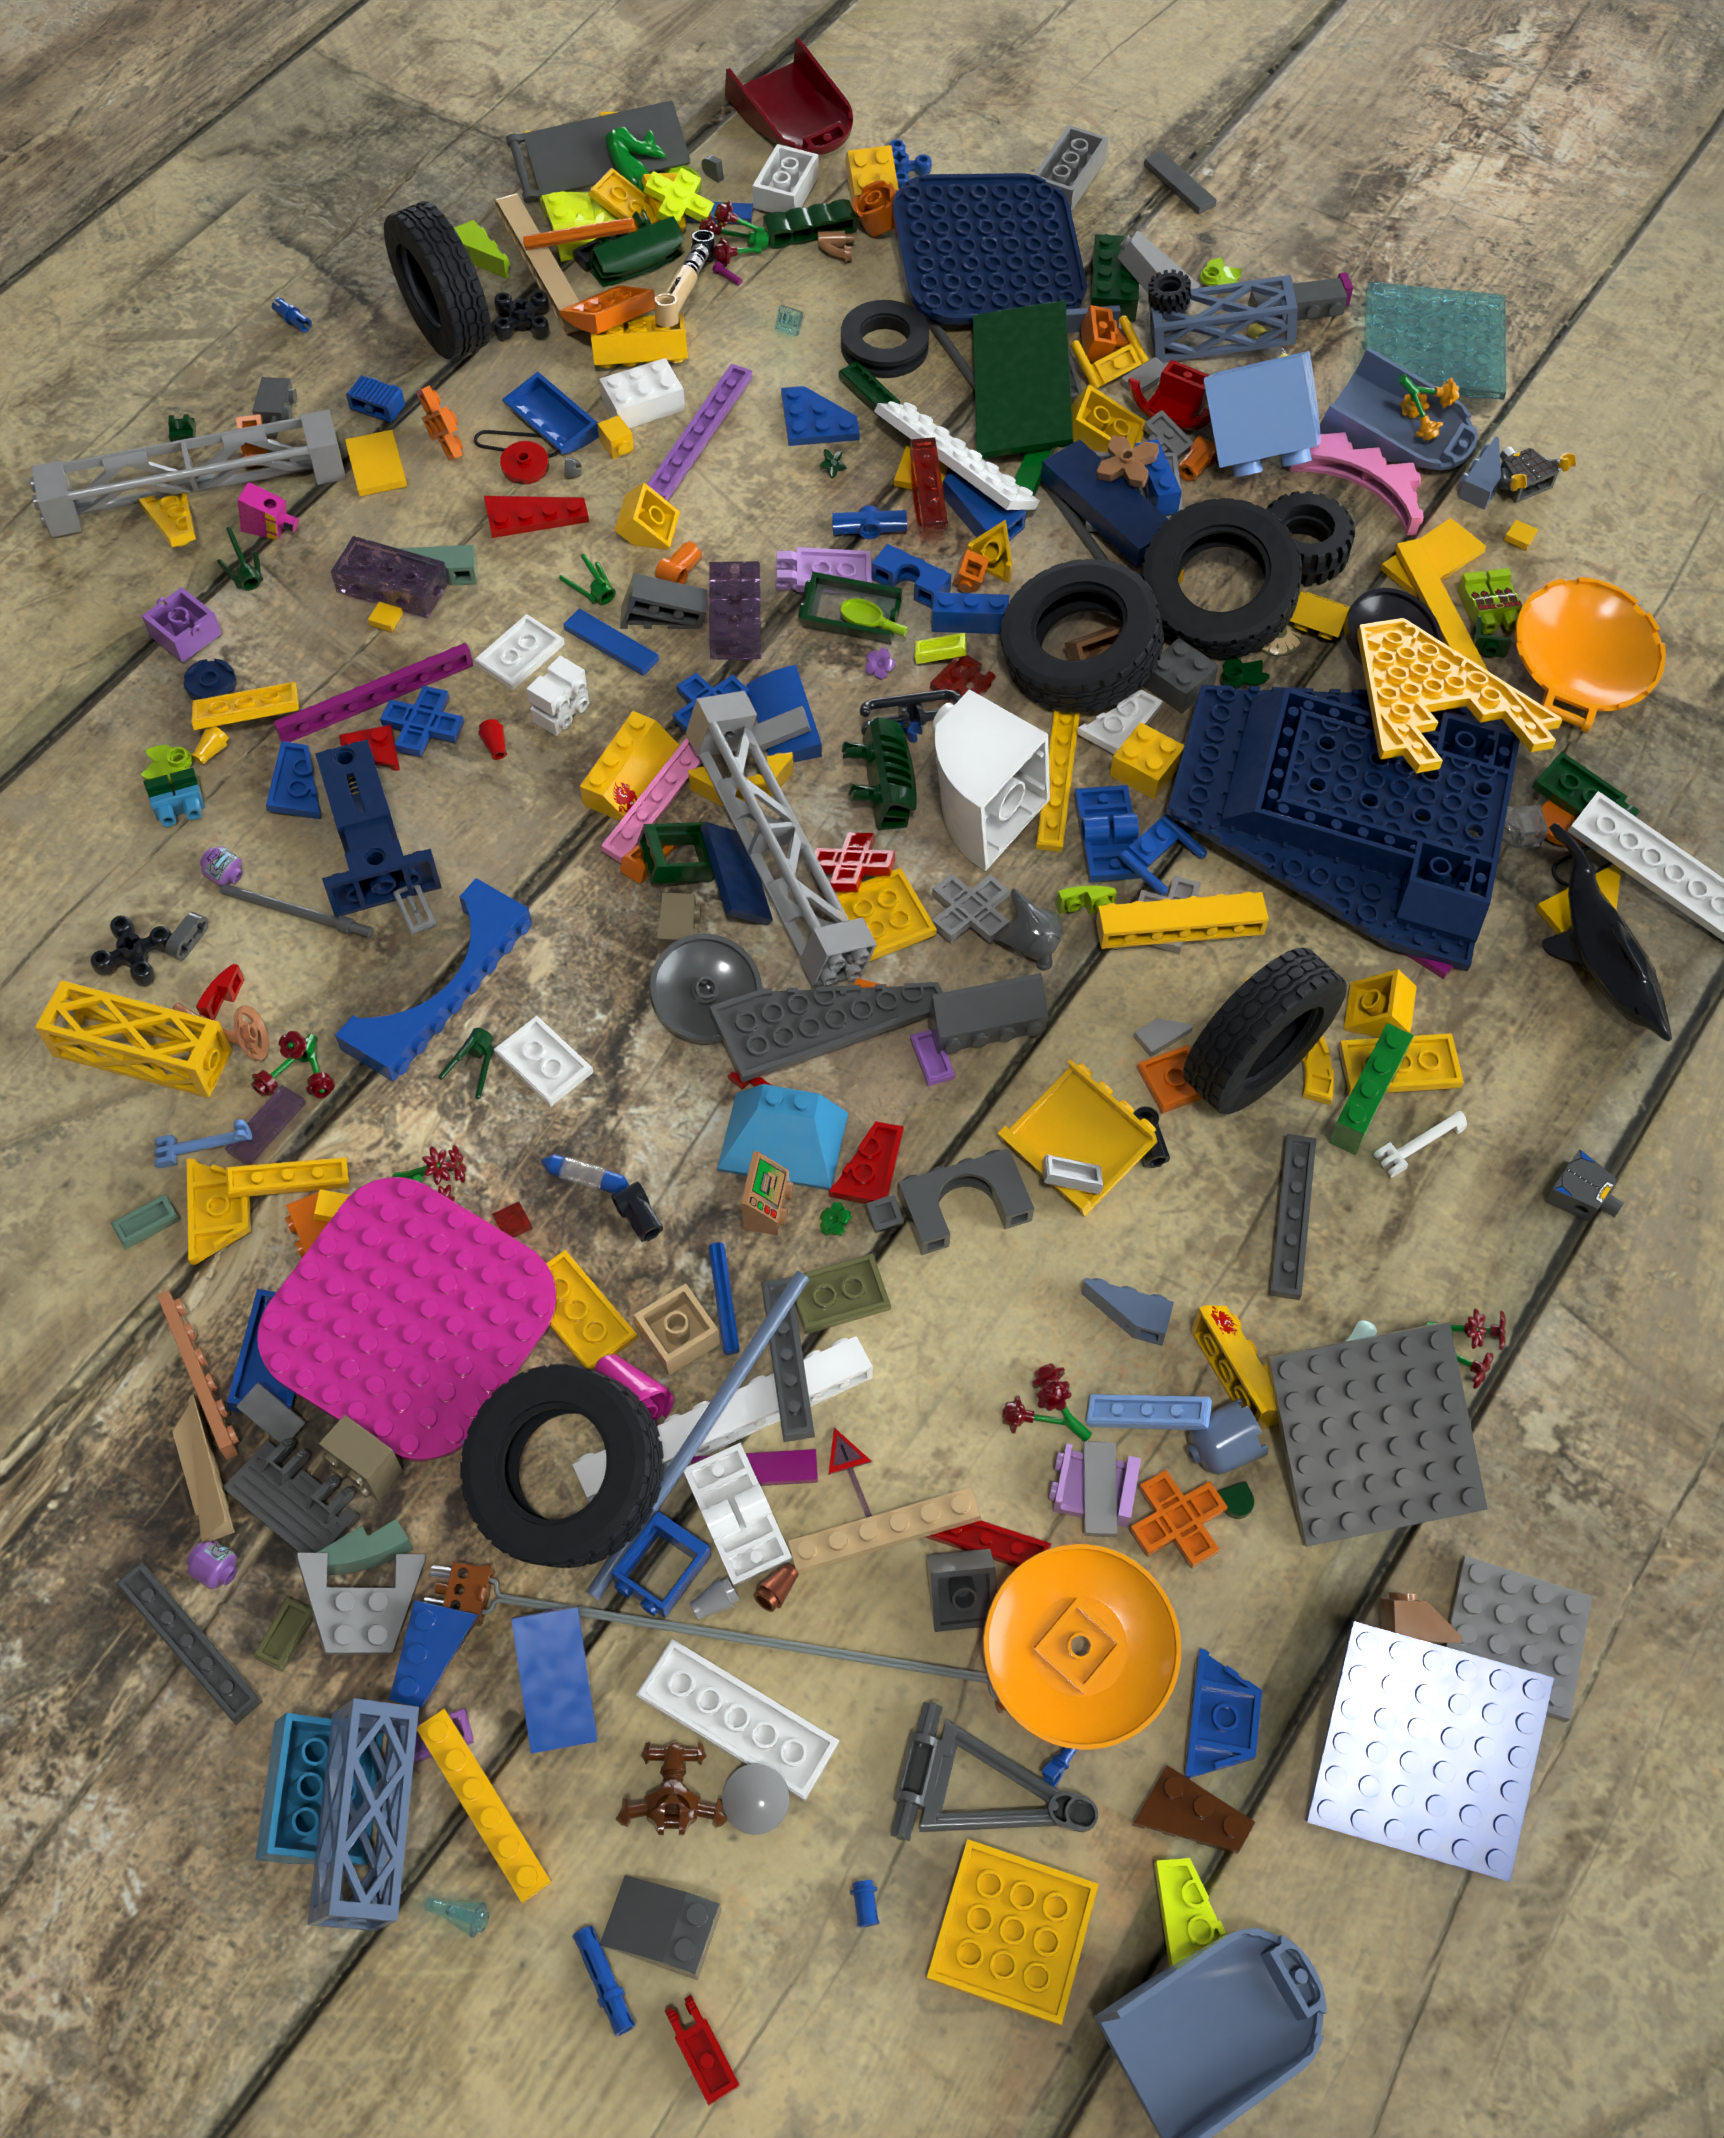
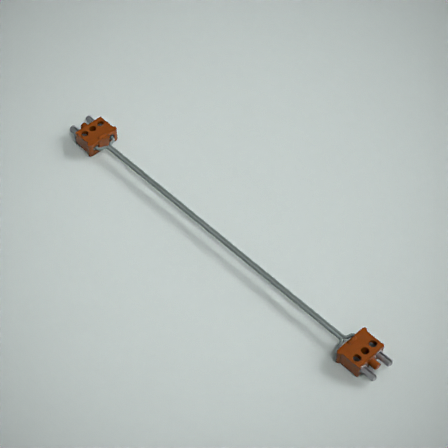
M453 1562L452 1568L438 1565L431 1567V1576L449 1579L448 1584L437 1582L435 1587V1593L445 1595V1598L442 1600L425 1597L423 1600L426 1603L443 1605L452 1609L457 1605H461L459 1610L480 1615L475 1623L477 1627L483 1624L485 1615L491 1613L498 1603L546 1610L548 1608L559 1610L576 1607L501 1594L498 1581L493 1579L495 1573L489 1564L482 1567ZM464 1573H468L466 1578L461 1579ZM493 1583L494 1593L498 1598L493 1600L491 1602L490 1607L487 1609L489 1595ZM460 1589H464L461 1595H457ZM578 1606L579 1616L982 1682L988 1684L990 1695L997 1699L996 1709L998 1713L1006 1711L993 1691L991 1683L987 1679V1673Z

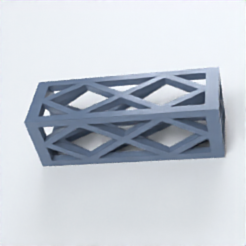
M1291 275L1191 289L1190 300L1211 306L1194 317L1175 313L1174 311H1172V314H1167V311H1164L1162 314L1159 313V309L1155 311L1153 306H1150V331L1154 356L1163 363L1170 362L1171 360H1186L1296 344L1298 308ZM1281 285V290L1270 286ZM1250 291L1271 297L1256 308L1234 302ZM1233 292L1224 299L1208 296L1214 294ZM1219 310L1230 312L1227 314L1213 315ZM1232 323H1234L1233 325H1231L1230 327H1228V328H1226V329H1221V328L1215 327V326H1218V325H1225V324H1232ZM1250 323L1273 328L1256 340L1235 333ZM1190 331L1212 336V338L1195 348L1174 342ZM1173 332L1164 338V333ZM1283 332L1285 334V337L1274 338ZM1222 340L1238 343L1212 347ZM1165 349L1172 350V351H1176V352L1165 354Z
M353 1698L332 1713L307 1925L376 1931L398 1921L419 1707ZM377 1733H385L387 1737L385 1760H383L374 1740ZM366 1748L380 1777L372 1789L358 1760ZM353 1775L364 1798L357 1810L351 1799ZM371 1819H373L377 1828L375 1852L365 1832V1828ZM357 1839L370 1867V1870L361 1882L348 1855V1851ZM343 1870L353 1891L348 1901L344 1900L340 1891ZM370 1883H371L370 1888H369L368 1891L365 1893V1890L368 1888V1886H369Z

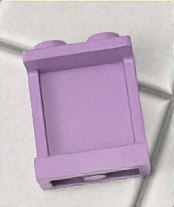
M1066 1443L1064 1453L1058 1452L1055 1471H1060L1059 1482L1052 1481L1049 1500L1055 1501L1053 1512L1084 1518L1083 1453L1073 1451V1444ZM1128 1456L1127 1462L1116 1460L1117 1526L1128 1528L1131 1519L1141 1458Z

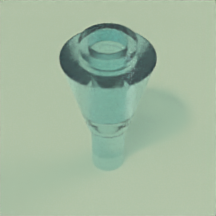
M430 1896L425 1903L426 1911L444 1916V1919L471 1938H474L479 1932L482 1933L489 1920V1912L486 1911V1904L484 1902H446Z

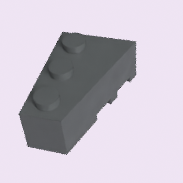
M633 573L621 605L620 629H628V625H644V629H652V625H668V629H700L707 610V589Z

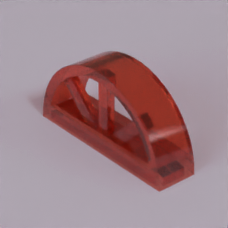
M935 437L911 439V484L918 530L921 534L946 532L948 520Z

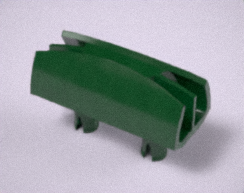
M641 209V216L637 211L632 215L639 230L612 240L610 236L596 238L600 246L590 250L589 266L591 274L602 287L614 285L648 273L682 255L678 248L682 246L681 242L684 240V237L674 216L652 224L645 210Z
M877 717L870 722L862 739L863 744L845 741L842 745L843 759L861 758L865 760L870 787L851 784L848 795H851L849 800L870 801L872 803L878 831L905 828L908 825L910 810H916L917 805L916 780L910 750L902 725L887 718Z

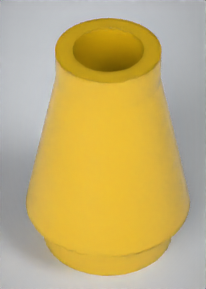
M216 726L205 729L195 751L191 755L192 758L199 764L205 765L208 760L227 746L226 742L229 740V737Z

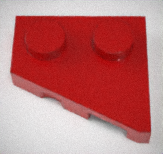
M391 725L339 735L341 746L368 739L376 767L377 764L391 766V770H400Z

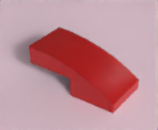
M232 964L227 967L206 988L196 1005L200 1015L215 1020L224 1000L235 1002L245 980L238 964Z

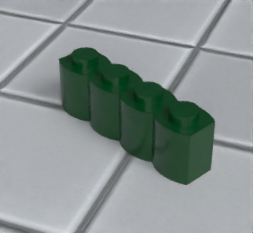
M839 199L829 204L818 203L808 208H793L785 213H769L763 216V227H765V231L769 232L768 243L770 248L780 249L791 244H805L813 239L818 240V232L845 231V234H852L857 231V217L850 200Z

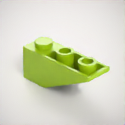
M472 220L454 228L474 266L506 279L509 278L508 267H510L508 257L505 253L502 254L499 251L496 242L489 239L483 227L480 228Z

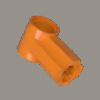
M1201 436L1195 439L1189 454L1178 465L1182 479L1188 482L1196 480L1207 465H1214L1218 459L1215 443Z
M691 541L683 543L669 559L663 558L660 560L655 570V577L684 584L687 580L688 572L702 558V551Z

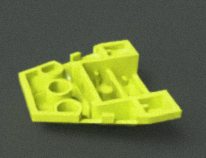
M553 192L542 195L539 198L545 218L548 217L553 231L619 219L588 195L589 192ZM596 238L555 245L560 261L574 259V249Z

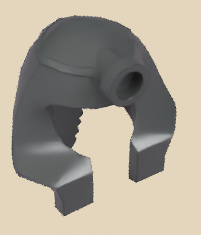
M1013 889L1011 891V898L1018 917L1004 931L997 935L995 940L1016 948L1024 955L1035 959L1038 969L1049 970L1053 965L1052 953L1061 941V918L1054 911L1036 907L1020 891Z

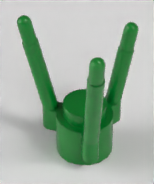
M581 554L582 560L595 578L590 584L591 593L563 575H560L559 579L587 597L592 604H595L597 601L601 605L608 604L615 597L616 590L611 586L600 563L595 562L596 571L587 556Z

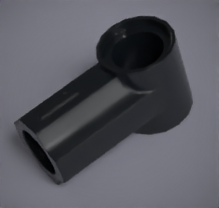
M1149 1106L1138 1108L1134 1115L1140 1121L1143 1118L1147 1119L1156 1128L1154 1133L1156 1134L1157 1143L1142 1157L1144 1165L1151 1169L1161 1167L1169 1162L1170 1156L1158 1124L1159 1114Z
M638 1181L611 1195L618 1213L622 1218L626 1217L641 1242H649L663 1231V1225L650 1207L649 1199Z

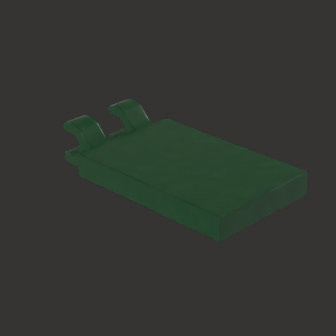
M1562 751L1532 785L1533 789L1576 818H1578L1598 791L1636 817L1640 812L1638 808L1625 802L1628 796Z

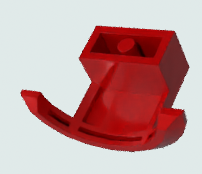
M1171 360L1161 372L1158 389L1148 402L1141 392L1140 381L1131 377L1128 378V388L1133 401L1150 419L1163 410L1182 431L1199 430L1211 421L1210 411L1204 407L1208 402L1204 378L1209 376V374Z

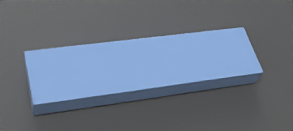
M1090 1394L1086 1424L1089 1427L1208 1429L1212 1400L1210 1397Z

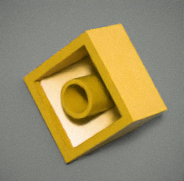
M643 482L625 494L614 531L632 545L667 550L671 546L680 511Z
M1302 590L1290 621L1295 623L1294 628L1308 632L1309 628L1319 631L1318 636L1332 640L1333 636L1339 637L1350 606Z
M1399 969L1351 982L1344 1029L1348 1032L1379 1038L1385 1025L1389 1023L1411 1033L1417 986Z

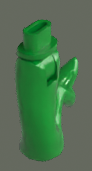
M626 127L614 129L605 136L611 160L618 173L643 192L644 186L641 180L643 174L649 173L646 167L629 152L638 155H648L653 158H666V155L655 144V137L651 130H648L644 139L639 141Z

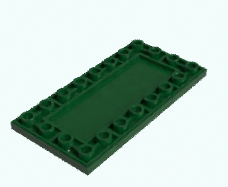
M1062 300L975 314L973 317L976 450L982 455V459L1065 447L1074 443L1066 301Z

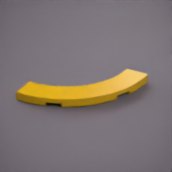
M1323 1036L1301 1060L1304 1074L1302 1098L1330 1105L1334 1091V1069H1332L1329 1056L1330 1051Z

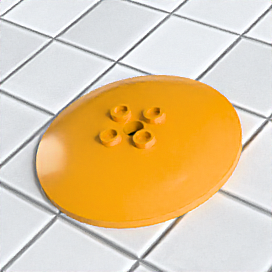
M1070 1544L1051 1548L1036 1554L1023 1562L1006 1578L993 1598L987 1614L983 1635V1654L986 1671L993 1691L1008 1714L1019 1725L1036 1737L1051 1744L1065 1748L1092 1750L1113 1746L1130 1739L1150 1725L1160 1714L1177 1682L1181 1663V1636L1176 1614L1169 1598L1156 1579L1145 1568L1128 1556L1113 1549L1090 1544ZM1077 1636L1084 1637L1088 1642V1650L1082 1656L1076 1655L1071 1649V1642Z

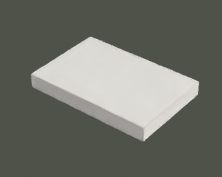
M526 614L474 659L475 666L513 691L565 645L564 638Z
M535 1016L494 1049L495 1055L549 1107H552L593 1073V1068L538 1016Z

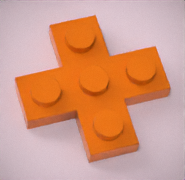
M430 385L417 391L416 394L426 413V416L421 418L431 439L438 438L449 461L462 456L461 450L463 447L461 441L452 433L458 430L456 426L458 424L457 418L453 411L449 410L447 406L440 408L439 404L441 401L439 395L434 389H431Z
M1167 1470L1140 1484L1139 1490L1154 1513L1132 1525L1130 1532L1147 1557L1174 1542L1192 1569L1219 1552L1220 1549L1203 1524L1226 1512L1228 1507L1211 1481L1186 1495L1182 1494Z

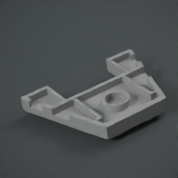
M297 1553L296 1563L300 1568L304 1590L309 1598L313 1620L324 1655H390L394 1650L422 1570L425 1554H396L394 1556L393 1588L327 1587L328 1553Z

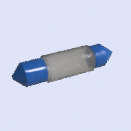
M554 1154L541 1161L549 1174L598 1191L603 1190L614 1194L629 1186L624 1175L568 1156L563 1157Z

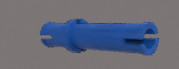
M585 1927L576 1932L572 1937L579 1948L584 1964L599 1997L597 1999L600 2008H604L615 2037L621 2036L632 2030L636 2025L623 1998L625 1992L622 1987L618 1986L594 1927Z

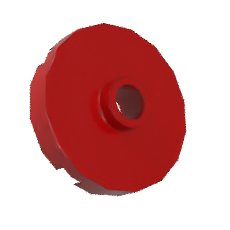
M518 441L513 443L503 451L500 457L501 470L504 476L513 483H534L545 476L548 471V454L536 442Z

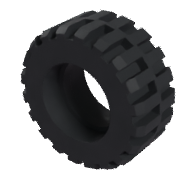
M1296 491L1292 492L1289 496L1287 494L1278 497V500L1272 501L1268 508H1266L1269 513L1277 516L1292 534H1305L1320 541L1319 543H1304L1295 539L1299 548L1298 554L1301 555V584H1304V586H1312L1313 583L1320 585L1325 583L1327 579L1330 581L1337 577L1346 567L1355 537L1354 521L1351 515H1348L1347 509L1344 506L1340 507L1337 500L1333 498L1330 500L1326 498L1327 495L1322 493L1319 495L1313 494V491H1306L1305 493Z

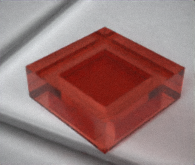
M519 1201L492 1214L499 1230L513 1238L533 1229Z

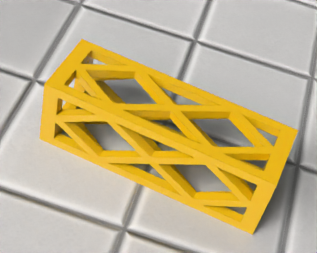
M62 980L35 1026L53 1057L210 1098L233 1052L218 1021ZM104 1004L110 1012L97 1005ZM75 1010V1013L71 1017L67 1011ZM120 1011L128 1014L129 1016H124ZM59 1014L68 1023L66 1029L54 1026ZM85 1018L101 1022V1024L80 1027ZM167 1022H173L179 1030H177V1029H175V1028H173V1027H171V1026H169V1025H167V1024H165V1023H167ZM121 1033L132 1046L99 1037ZM139 1033L169 1041L149 1045ZM73 1045H80L83 1050H81V1049H79V1048H77V1047H75V1046H73ZM93 1050L103 1054L104 1056L99 1057ZM188 1051L191 1053L188 1061L170 1056ZM141 1063H147L151 1068H149V1067H147V1066H145V1065H143V1064H141ZM160 1067L172 1072L173 1074L166 1075V1073Z

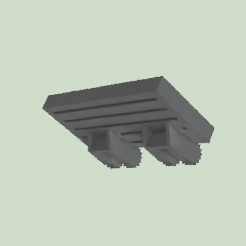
M289 1437L275 1447L267 1440L222 1487L223 1490L297 1553H317L344 1537L360 1518L349 1507L339 1517L337 1515L353 1498L355 1490L350 1486L344 1488L326 1506L324 1502L338 1487L341 1479L334 1474L321 1485L302 1469L292 1480L291 1478L307 1462L310 1453L305 1449H301L281 1469L279 1467L280 1463L291 1453L296 1442Z

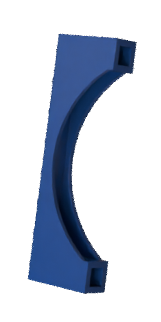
M475 878L459 896L462 910L470 918L471 937L465 960L451 982L431 999L406 1011L374 1018H357L353 1015L335 1035L340 1050L394 1082L399 1075H403L408 1070L411 1061L418 1054L424 1052L431 1038L443 1030L446 1021L451 1015L456 1014L461 1009L465 999L477 991L480 982L487 974H491L495 970L498 961L505 954L510 953L518 938L529 931L532 922L528 907Z

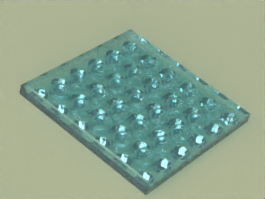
M1368 281L1366 287L1364 354L1368 348H1371L1436 387H1442L1444 381L1453 378V382L1459 387V395L1504 400L1506 395V296Z

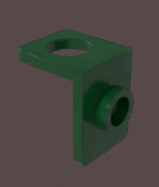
M1477 616L1472 629L1471 639L1479 654L1505 658L1511 645V638L1481 635V616Z

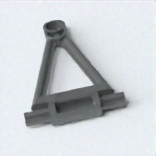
M923 1702L917 1730L910 1733L894 1796V1801L898 1803L891 1831L892 1837L902 1841H910L918 1809L924 1810L919 1832L1059 1826L1072 1831L1087 1832L1094 1828L1098 1820V1809L1095 1803L1088 1797L1072 1792H1061L949 1720H946L942 1740L935 1738L942 1707L937 1706L936 1703ZM957 1746L1049 1804L1048 1809L941 1814Z

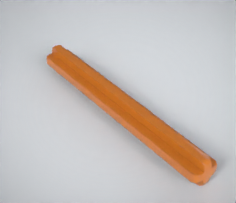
M625 218L526 235L523 237V243L525 248L530 250L630 233L635 231V221L633 218Z

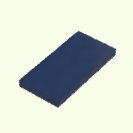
M705 822L700 829L726 915L764 925L770 924L773 918L761 879L737 831Z

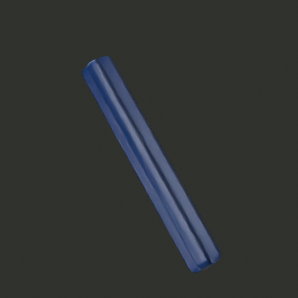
M722 1242L711 1243L709 1245V1255L723 1353L725 1355L737 1354L739 1352V1342L725 1245Z

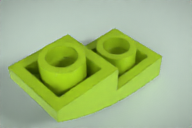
M1077 886L1062 889L1057 893L1056 908L1059 914L1076 912L1082 907L1086 908L1089 915L1098 912V906H1104L1109 903L1115 904L1117 892L1115 888L1106 886Z

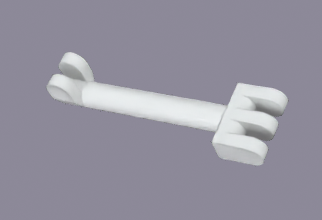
M1457 1111L1396 1150L1390 1142L1378 1149L1373 1155L1377 1160L1388 1155L1380 1164L1384 1169L1395 1164L1387 1172L1392 1178L1407 1169L1408 1163L1404 1160L1406 1157L1452 1129L1457 1134L1464 1131L1467 1127L1466 1117L1461 1111Z

